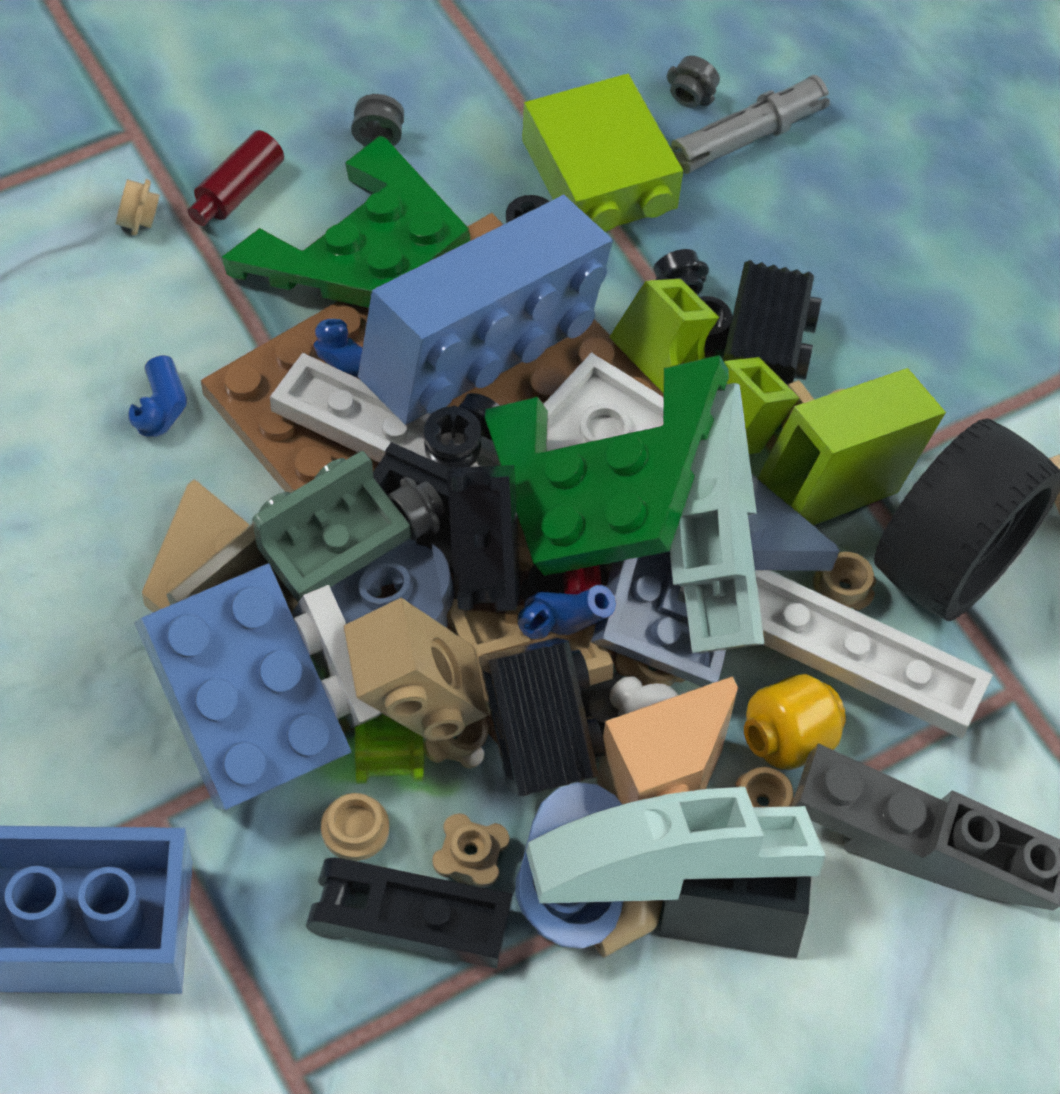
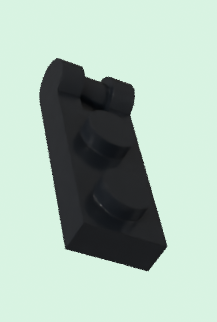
M334 857L324 860L318 879L319 884L323 887L319 902L311 905L306 923V928L310 932L330 939L348 937L485 967L498 968L513 894ZM357 892L368 894L365 910L347 907L350 894Z

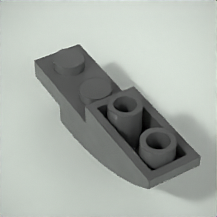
M819 743L808 754L791 807L805 806L811 821L844 835L843 849L892 869L981 897L1047 910H1055L1060 907V839L953 790L942 799H939Z

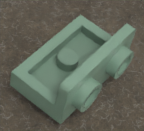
M364 451L358 452L347 460L340 458L328 463L318 472L315 479L292 493L282 492L271 497L252 518L257 548L298 603L303 595L326 585L332 587L411 538L410 524L373 478L372 461Z

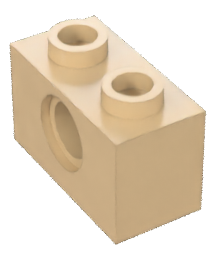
M402 597L343 626L356 697L430 742L453 738L462 733L465 726L488 716L473 645Z

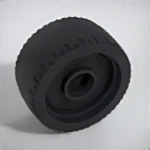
M988 418L977 421L960 433L936 457L905 496L878 542L879 544L874 554L875 566L896 587L922 607L946 621L955 620L970 609L1000 579L1036 533L1060 492V469L1035 446L1010 429Z

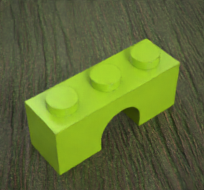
M682 279L650 280L644 282L609 338L664 394V368L705 359L706 338L719 317ZM759 357L724 361L729 369L727 384L737 383L740 385L749 454L760 453L799 397Z

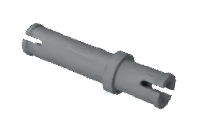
M811 75L805 80L775 94L773 90H770L758 96L757 102L749 107L728 115L682 138L673 140L671 142V149L674 151L681 149L678 152H674V155L681 165L683 173L689 174L695 169L742 148L765 135L773 133L774 136L783 134L790 130L792 123L827 108L830 104V99L825 97L829 95L828 89L820 77Z

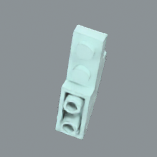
M737 383L727 384L725 391L717 390L710 411L714 422L707 440L700 441L691 466V471L694 473L695 478L670 548L673 585L684 586L692 653L698 654L764 644L748 515L757 514L741 390L740 385Z
M745 787L679 792L626 803L562 825L529 841L526 850L539 903L678 900L684 879L819 876L825 858V853L805 806L753 807Z

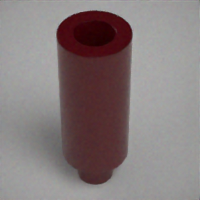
M254 131L195 188L194 196L196 202L188 208L190 218L200 226H205L213 217L218 220H225L284 161V152L279 143L264 131Z

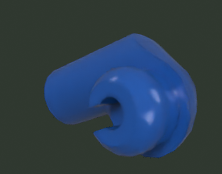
M326 319L321 321L315 329L317 340L313 344L318 358L326 364L358 378L363 347L348 338L347 324L343 320Z
M166 355L156 356L145 364V373L153 394L150 397H141L139 400L142 406L139 408L132 404L128 412V419L131 425L138 430L139 434L146 437H157L167 433L187 405V396L175 363L171 357Z
M595 585L577 595L539 592L530 596L525 601L524 608L518 613L517 623L522 633L531 639H544L550 631L557 635H571L612 615L615 611L616 601L613 593L603 585Z

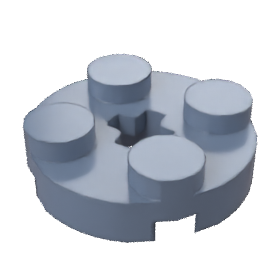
M408 539L330 587L346 624L402 597L447 628V613L453 605L455 591L449 565L442 551L433 544H431L432 550H430L426 546L418 545L416 540ZM393 584L395 590L398 591L387 598H376L381 595V587Z

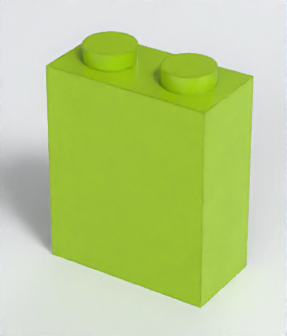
M629 73L524 102L522 142L553 200L565 195L604 232L610 231L616 226L646 217H659L670 210L678 208L683 169Z
M909 368L794 406L757 479L812 525H816L897 494L946 414V411Z

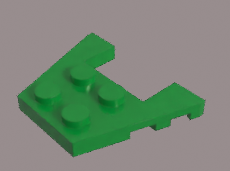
M379 136L345 162L348 180L374 193L360 207L338 224L328 228L324 235L305 250H299L259 228L223 255L222 260L226 275L235 279L245 281L248 273L268 277L272 287L291 290L297 284L319 288L322 298L369 308L373 289L470 242V232L463 221L386 138Z
M720 355L664 368L663 425L655 428L546 451L548 410L538 397L485 409V419L501 466L514 465L516 512L533 563L544 576L670 551L695 478L694 473L691 471V466L700 441L707 440L714 422L710 411L717 390L725 391L729 379V369Z

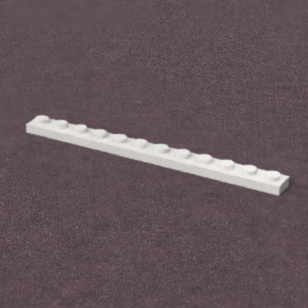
M305 353L300 355L270 396L272 412L356 452L364 451L369 458L377 462L382 460L385 450L391 442L426 457L423 429L427 418L431 414L427 413L404 425L360 379ZM451 432L441 435V443L449 446L450 440H453L454 446L464 443V435L456 433L455 438H452ZM481 436L479 458L470 467L501 466L493 441ZM613 562L602 564L600 567L610 572ZM755 570L764 636L763 645L963 739L993 674L770 570ZM681 586L677 600L686 603L684 586Z

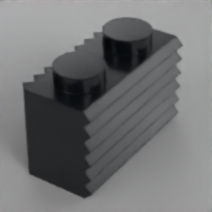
M752 260L744 262L723 361L759 357L786 385L792 383L794 378L806 380L813 345L801 343L803 332L815 333L822 298L811 296L814 275L810 271L803 274L798 269L790 271L787 267L779 269L776 265L767 267L763 262L755 264Z
M553 638L479 656L482 678L485 683L488 705L491 710V718L494 724L508 789L518 796H527L531 793L542 792L546 789H554L558 786L581 782L585 779L599 776L595 758L604 756V741L597 719L594 716L587 718L585 716L580 691L590 688V679L582 652L579 649L571 651L568 640Z

